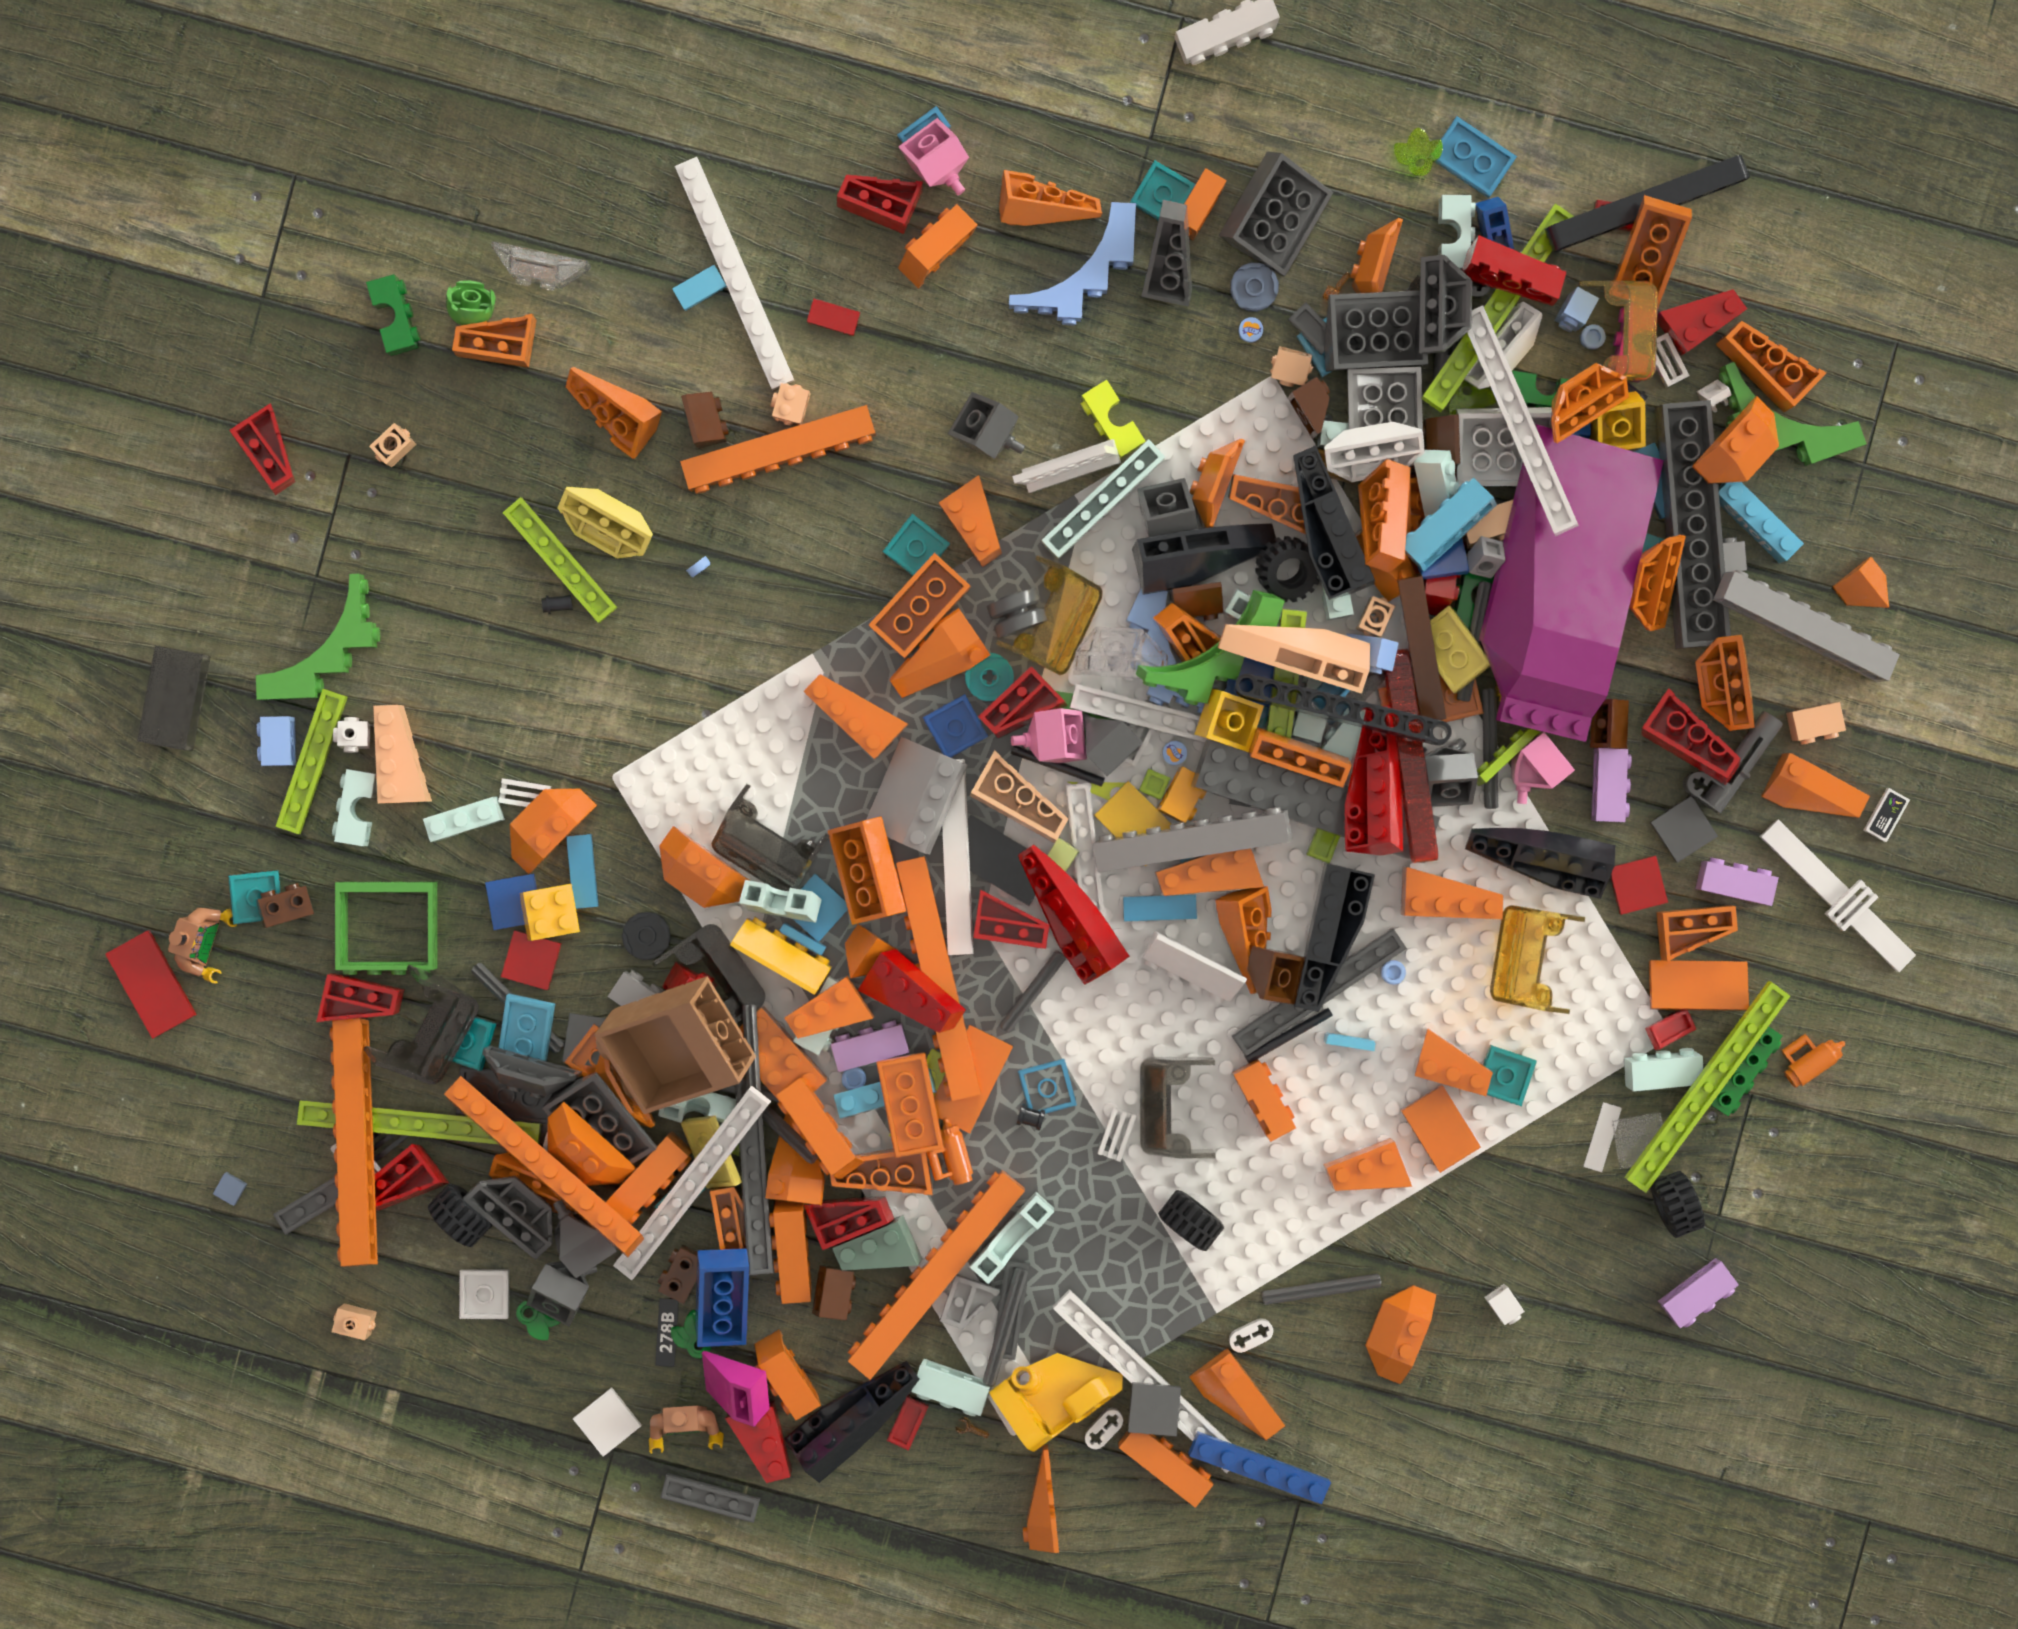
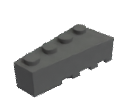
M1163 200L1141 297L1189 307L1192 280L1188 209L1186 204Z

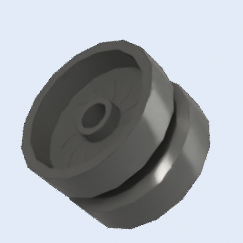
M1036 588L1007 595L986 606L990 618L998 619L1005 616L1007 618L996 623L994 626L998 639L1022 632L1048 621L1043 608H1035L1029 611L1027 609L1038 604L1040 601Z

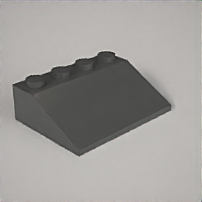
M1267 152L1220 232L1219 237L1278 274L1286 276L1334 192L1284 154Z
M1420 291L1329 295L1324 346L1326 372L1347 371V369L1402 368L1427 365L1428 353H1419Z
M597 1072L573 1081L550 1096L542 1107L549 1116L565 1102L632 1164L657 1149L654 1142Z

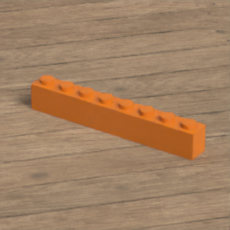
M865 405L680 461L688 489L691 492L695 491L696 494L709 491V486L715 484L723 487L732 484V479L742 477V480L753 478L756 476L755 472L765 470L766 473L780 469L779 465L788 463L789 466L802 463V458L812 456V459L825 456V451L835 449V452L848 449V444L858 442L859 445L873 441L872 437L876 436L868 407Z

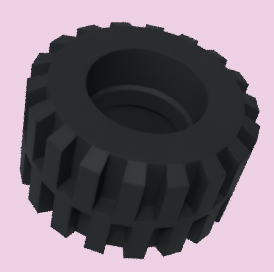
M1284 536V540L1277 537L1274 539L1275 543L1271 544L1268 542L1265 544L1268 548L1265 551L1263 549L1260 550L1261 559L1256 558L1258 568H1255V572L1258 575L1257 579L1268 593L1277 595L1284 602H1288V599H1290L1292 603L1298 602V597L1302 600L1307 598L1306 593L1308 591L1312 594L1315 590L1313 585H1318L1320 580L1317 578L1318 574L1309 556L1308 545L1299 538L1294 537L1292 539L1290 536ZM1290 558L1299 559L1298 572L1292 578L1287 580L1277 579V570L1282 562Z
M1679 1170L1656 1179L1651 1186V1192L1658 1213L1669 1233L1678 1238L1704 1228L1705 1217L1703 1209L1688 1177Z
M450 1183L428 1205V1210L433 1220L447 1235L464 1246L473 1247L493 1224L463 1200L468 1191Z
M1176 1190L1158 1213L1161 1220L1191 1245L1202 1251H1207L1224 1229L1222 1222L1214 1214L1180 1190Z

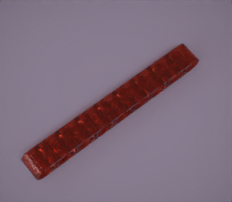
M1398 649L1393 671L1383 670L1388 705L1392 709L1418 715L1409 650ZM1392 716L1394 727H1396L1397 719ZM1416 721L1410 722L1409 730L1412 733H1420V724ZM1395 736L1410 858L1412 863L1438 860V845L1423 743Z

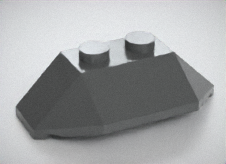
M1445 255L1421 257L1419 353L1445 352L1472 328V279Z
M488 1046L483 1049V1055L500 1084L507 1085L506 1089L511 1091H528L532 1097L544 1098V1096L550 1095L582 1075V1071L494 1046Z
M510 1176L479 1181L463 1197V1200L535 1260L552 1245V1206L518 1177Z

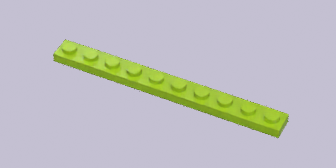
M1555 203L1521 253L1545 262L1552 252V248L1544 229L1574 216ZM1496 289L1491 295L1484 309L1495 333L1521 296ZM1465 333L1421 397L1422 400L1439 412L1443 411L1478 360L1468 333Z
M1771 981L1766 983L1624 1178L1647 1193L1790 998L1789 994Z
M300 1100L297 1125L334 1127L336 1116L333 1113L332 1103ZM372 1108L373 1132L498 1144L468 1117ZM513 1121L540 1144L542 1124Z

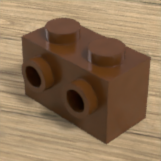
M1604 700L1591 720L1590 748L1627 749L1629 700Z
M299 883L285 886V891L276 894L275 890L260 893L261 898L256 899V904L263 927H271L314 914L306 886L300 887Z
M682 1245L679 1250L675 1248L668 1260L672 1263L669 1271L663 1270L657 1282L661 1284L658 1291L684 1304L697 1281L698 1252L685 1245Z
M819 1266L812 1314L822 1318L847 1320V1314H850L852 1309V1301L850 1300L851 1290L855 1288L856 1284L854 1271L842 1270L838 1267Z

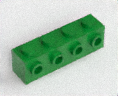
M1768 1026L1710 1106L1728 1117L1731 1113L1734 1114L1741 1104L1739 1100L1743 1094H1747L1754 1085L1753 1080L1758 1073L1761 1074L1768 1064L1766 1060L1770 1054H1774L1781 1046L1780 1040L1783 1036Z

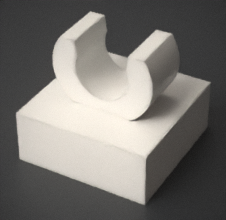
M1715 380L1697 391L1701 401L1711 400L1713 412H1717L1716 404L1719 402L1727 406V398L1732 395L1729 387L1719 380Z

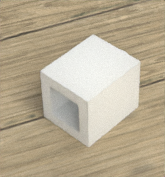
M1505 1284L1484 1297L1504 1325L1507 1323L1511 1325L1521 1318L1520 1314L1525 1312Z

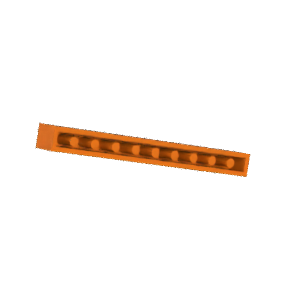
M923 856L896 863L897 868L895 870L898 881L901 882L903 891L901 893L908 912V916H904L907 931L912 930L914 939L910 940L912 953L917 954L919 963L915 964V966L960 1004L926 858ZM962 1015L954 1029L941 1033L936 1032L935 1035H932L935 1049L940 1048L942 1058L938 1059L940 1072L946 1073L947 1082L943 1083L946 1097L951 1096L952 1101L981 1095Z
M362 1018L333 1020L332 1027L330 1028V1038L333 1041L331 1063L334 1066L331 1084L333 1090H335V1100H333L332 1109L336 1116L333 1135L337 1149L334 1151V1160L337 1163L335 1185L338 1188L336 1210L339 1213L336 1231L338 1237H340L337 1257L342 1267L378 1265L369 1020Z
M462 1076L444 1093L453 1105L626 1257H629L641 1244L644 1237L639 1231Z
M1001 1170L999 1174L997 1172L992 1174L986 1182L989 1185L984 1192L979 1191L971 1200L974 1205L968 1212L964 1209L955 1220L958 1222L953 1230L947 1229L940 1238L942 1244L938 1249L933 1247L925 1257L927 1262L922 1268L917 1266L909 1276L912 1279L906 1287L902 1285L894 1295L897 1299L890 1306L887 1303L878 1314L881 1317L876 1324L872 1322L863 1332L865 1338L861 1343L856 1341L849 1349L848 1353L850 1356L848 1362L868 1379H872L1025 1192V1188L1004 1170Z

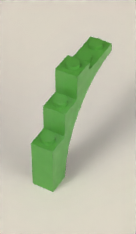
M1735 362L1721 367V373H1719L1720 382L1730 389L1732 395L1727 398L1728 405L1735 412V414L1726 417L1728 421L1726 422V428L1756 397L1742 379ZM1771 410L1775 416L1779 447L1775 451L1797 444L1798 458L1801 462H1804L1805 466L1866 445L1859 421L1841 426L1820 427L1801 424Z
M349 574V590L344 612L335 630L319 649L293 667L275 673L256 675L257 700L320 698L322 689H324V681L320 678V674L349 673V667H352V655L348 653V649L377 648V642H380L379 627L376 628V623L366 622V618L370 616L369 604L365 603V594L369 592V584L364 575Z
M1253 590L1246 609L1235 625L1277 627L1284 600L1275 594ZM1218 642L1208 651L1197 657L1175 665L1158 667L1138 665L1136 675L1147 686L1157 687V684L1165 685L1166 689L1177 692L1184 698L1183 701L1188 704L1198 705V702L1207 704L1214 680L1217 679L1227 682L1228 678L1237 680L1244 657L1219 649Z

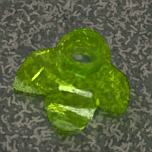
M1419 127L1411 132L1407 143H1395L1394 153L1398 162L1408 166L1410 172L1415 176L1428 174L1432 169L1433 162L1439 159L1443 152L1442 140L1430 141L1426 132ZM1424 160V165L1417 167L1416 162Z
M1463 380L1456 390L1455 396L1449 402V415H1456V409H1479L1496 403L1495 396L1488 387L1479 390ZM1463 387L1470 388V395L1463 394Z

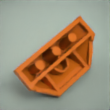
M1397 218L1370 233L1365 241H1360L1357 255H1361L1359 263L1353 265L1350 278L1354 279L1352 287L1356 294L1379 293L1383 291L1403 219Z
M1595 363L1560 385L1552 400L1551 424L1554 442H1561L1629 398L1627 377Z
M1756 396L1692 467L1708 483L1747 482L1779 447L1774 413Z
M1238 439L1208 454L1207 458L1202 457L1197 471L1201 472L1198 481L1193 480L1189 492L1193 495L1192 502L1195 512L1203 528L1214 526L1244 445V439Z
M1684 535L1664 539L1643 552L1639 560L1629 608L1648 631L1665 628L1686 536Z
M1742 634L1718 637L1695 661L1702 708L1722 723L1729 731L1755 728L1752 693Z
M580 788L544 789L510 823L512 859L530 874L597 805Z
M675 826L671 828L659 845L664 880L703 908L739 902L745 880L751 881Z
M600 1055L595 1072H597L639 1125L649 1128L655 1126L656 1121L651 1112L643 1114L635 1099L629 1098L624 1093L621 1077L610 1060Z
M565 1102L549 1115L548 1153L586 1186L620 1184L635 1170L636 1167Z
M509 1153L495 1155L489 1172V1176L492 1179L510 1176L518 1177L552 1206L553 1213H558L553 1204L562 1199ZM563 1201V1203L565 1204L567 1210L570 1209L571 1211H574L570 1206H568V1205Z
M1412 1285L1383 1300L1365 1344L1378 1376L1401 1384L1414 1365L1430 1325L1436 1299L1435 1293Z

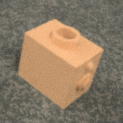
M1279 346L1277 355L1272 357L1271 378L1280 380V384L1294 387V384L1303 386L1308 381L1309 373L1312 372L1313 366L1310 364L1312 354Z
M781 383L779 392L774 393L772 397L771 407H774L772 417L776 421H782L787 426L793 424L802 425L811 395L810 391L801 388L802 386L797 384L791 386L787 383Z
M394 423L369 447L376 453L375 457L378 461L393 467L417 444L410 438V432L406 428L403 429Z
M1370 597L1355 629L1363 632L1364 636L1380 638L1386 630V625L1392 617L1395 606L1388 603L1387 599L1383 597Z
M344 1303L337 1309V1313L334 1315L332 1332L366 1340L371 1335L372 1330L375 1329L377 1312Z

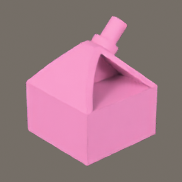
M938 118L899 146L910 167L930 187L946 184L948 187H952L958 196L965 191V188L959 182L960 178L957 174L967 162L969 156L957 136Z
M1060 708L1034 712L1028 732L1020 736H1011V745L1029 747L1036 758L1042 762L1066 763L1087 760L1082 711Z
M1545 732L1537 734L1511 759V775L1518 791L1517 803L1527 804V795L1531 787L1552 789L1575 771Z

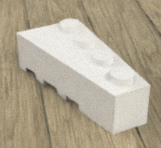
M1245 0L1235 8V11L1231 12V10L1225 9L1212 17L1213 20L1210 22L1205 18L1176 31L1175 41L1184 64L1191 63L1192 65H1197L1205 61V57L1209 55L1220 56L1228 52V48L1237 45V48L1248 45L1251 39L1258 36L1260 39L1271 36L1276 29L1280 16L1273 0H1257L1255 2Z

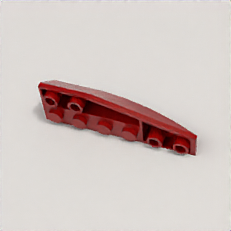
M1366 710L1363 721H1372V712ZM1386 716L1384 718L1385 724L1393 728L1392 716ZM1366 728L1361 729L1345 800V850L1347 852L1379 856L1403 852L1402 792L1395 735Z
M1035 845L1018 854L1058 946L1084 985L1112 970L1130 957L1098 908L1058 864Z

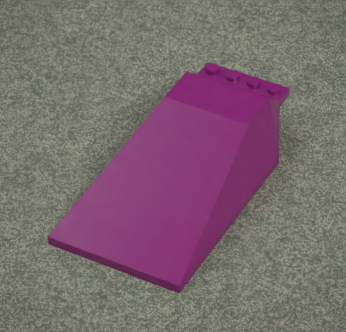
M1535 424L1579 526L1555 536L1523 462L1503 540L1505 562L1495 573L1479 641L1483 645L1502 696L1496 717L1497 721L1586 742L1592 717L1608 695L1664 460L1573 434L1561 442L1555 443L1551 428Z

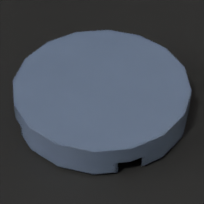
M1251 262L1241 266L1234 273L1230 282V293L1233 301L1240 308L1250 312H1259L1268 308L1274 302L1278 294L1279 282L1276 274L1269 267L1262 263Z

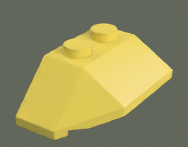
M567 487L558 505V510L560 513H563L574 535L615 558L643 556L653 536L640 512L599 489Z

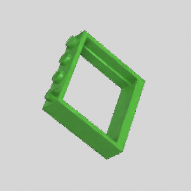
M335 882V970H343V974L356 975L357 970H367V975H380L382 970H391V975H405L406 970H416V975L430 974V970L437 969V882ZM348 892H428V962H348Z

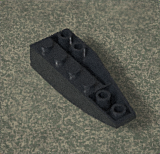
M1317 446L1293 455L1309 556L1328 599L1332 600L1350 595L1374 585L1375 579L1369 566L1365 565V556Z
M1273 524L1211 527L1137 539L1132 552L1143 595L1189 587L1260 556V550L1263 549L1265 551L1268 548L1265 544L1268 542L1271 544L1275 543L1274 539L1276 536Z
M1474 828L1470 831L1465 849L1552 888L1601 899L1615 866L1616 845L1544 830Z
M1324 863L1304 953L1305 961L1295 1007L1319 1012L1364 924L1375 874Z
M905 1361L822 1406L784 1439L804 1471L820 1483L858 1451L883 1426L919 1381V1377L911 1365Z

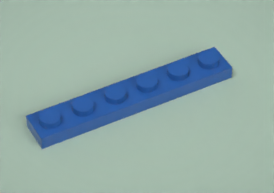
M1197 1431L1188 1452L1190 1457L1319 1504L1323 1503L1331 1484L1327 1478Z

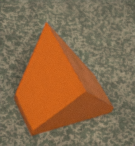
M1872 557L1866 559L1832 586L1846 606L1889 608L1886 575Z
M859 923L845 942L850 979L867 975L881 952L897 949Z

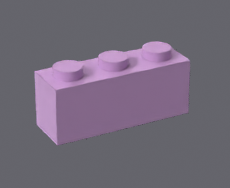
M1594 748L1591 821L1625 822L1626 817H1629L1630 806L1629 803H1626V793L1630 792L1631 782L1630 779H1627V769L1631 768L1632 759L1631 755L1628 754V749Z
M1711 857L1709 862H1701L1695 889L1772 906L1779 878L1771 876L1772 871L1757 868V872L1748 871L1747 865L1734 863L1733 867L1724 865L1725 860Z
M896 1020L883 1023L881 1029L873 1030L872 1027L858 1030L859 1035L852 1037L849 1036V1033L836 1036V1041L831 1043L838 1072L903 1055L910 1051L903 1024H897Z
M1715 1258L1658 1300V1302L1676 1326L1679 1328L1684 1326L1686 1328L1696 1321L1695 1317L1699 1314L1712 1310L1716 1305L1715 1302L1719 1299L1731 1296L1735 1292L1734 1288L1738 1286V1283L1724 1264Z

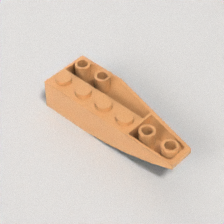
M1225 624L1218 645L1219 649L1361 694L1370 670V643L1326 629Z

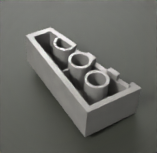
M631 970L630 973L628 971L623 972L608 997L620 1006L651 995L662 993L664 990L653 983L649 986L642 981L644 979L642 975Z

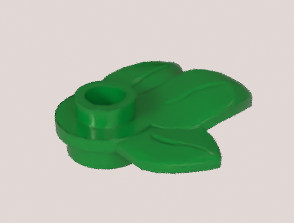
M527 1301L522 1302L516 1310L518 1321L526 1325L529 1335L542 1341L548 1340V1327H554L561 1322L526 1305ZM527 1309L533 1310V1315L529 1318L524 1316V1312Z
M691 1310L685 1319L684 1327L676 1326L671 1328V1336L679 1348L687 1349L693 1358L702 1359V1352H710L711 1346L703 1347L699 1351L694 1348L697 1342L695 1329L696 1311Z

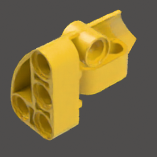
M1056 1353L1027 1367L1021 1366L1016 1368L1010 1377L989 1391V1394L1021 1442L1028 1450L1035 1452L1072 1423L1082 1421L1123 1390V1375ZM1029 1373V1382L1021 1385V1375Z

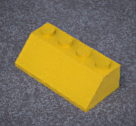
M755 916L753 920L747 918L730 946L815 995L832 966L828 965L830 960L822 955L817 954L816 957L807 952L808 948L798 942L795 944L786 940L787 936L777 929L772 932L765 928L767 923Z

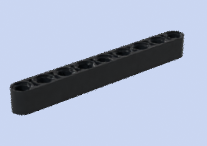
M1737 155L1558 222L1544 230L1552 251L1557 252L1634 223L1644 195L1680 206L1749 179L1750 175L1743 156Z
M1242 674L1235 683L1236 694L1247 700L1440 746L1445 744L1452 735L1450 725L1441 720L1252 674ZM1244 680H1248L1252 683L1253 689L1250 692H1243L1239 684ZM1268 686L1274 687L1277 695L1273 698L1266 697L1263 693L1264 688ZM1291 692L1298 693L1301 696V701L1297 704L1290 703L1287 698L1288 694ZM1315 698L1323 699L1325 707L1321 710L1315 709L1312 706V700ZM1338 704L1347 705L1349 714L1345 716L1339 715L1336 711V706ZM1362 710L1371 711L1373 720L1369 722L1363 721L1360 717V712ZM1389 715L1394 716L1397 719V726L1393 728L1388 727L1384 722V718ZM1412 721L1418 722L1422 727L1421 732L1412 733L1409 730V723ZM1436 727L1443 728L1446 737L1444 739L1435 738L1433 729Z

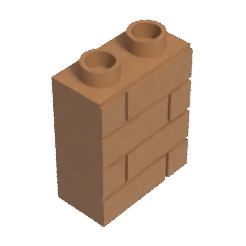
M708 976L615 1008L594 1034L600 1055L611 1061L621 1077L624 1093L629 1098L635 1099L643 1114L739 1084L756 1058L755 1053L746 1038H743L741 1030Z

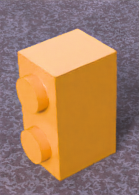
M1183 766L1179 767L1157 810L1180 823H1186L1187 820L1191 821L1197 812L1195 805L1198 799L1202 800L1207 792L1191 786L1195 775L1193 771Z

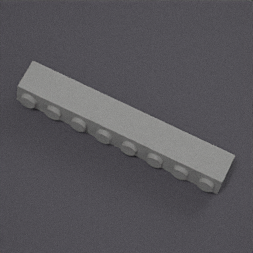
M1735 570L1734 572L1724 573L1714 596V601L1875 682L1890 680L1900 655L1892 651L1891 646L1872 641V637L1868 634L1852 631V627L1846 623H1836L1830 620V615L1823 612H1815L1810 609V605L1800 601L1795 602L1789 599L1790 595L1769 589V585L1765 582L1749 579V575L1743 571Z
M1280 807L1266 809V813L1258 815L1256 811L1242 813L1240 818H1232V815L1217 817L1218 821L1208 822V819L1193 821L1194 825L1184 826V823L1171 824L1170 829L1161 830L1160 826L1147 828L1146 833L1137 834L1136 830L1123 832V837L1113 838V834L1099 836V840L1093 843L1097 871L1099 873L1287 843L1293 839L1288 810L1281 811Z

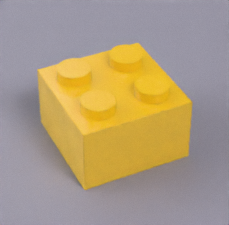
M1636 391L1628 392L1629 398L1590 422L1591 436L1589 439L1626 450L1646 447L1644 399Z
M1212 689L1208 703L1204 704L1194 735L1249 752L1264 705L1221 690Z
M571 884L519 893L528 941L580 932Z

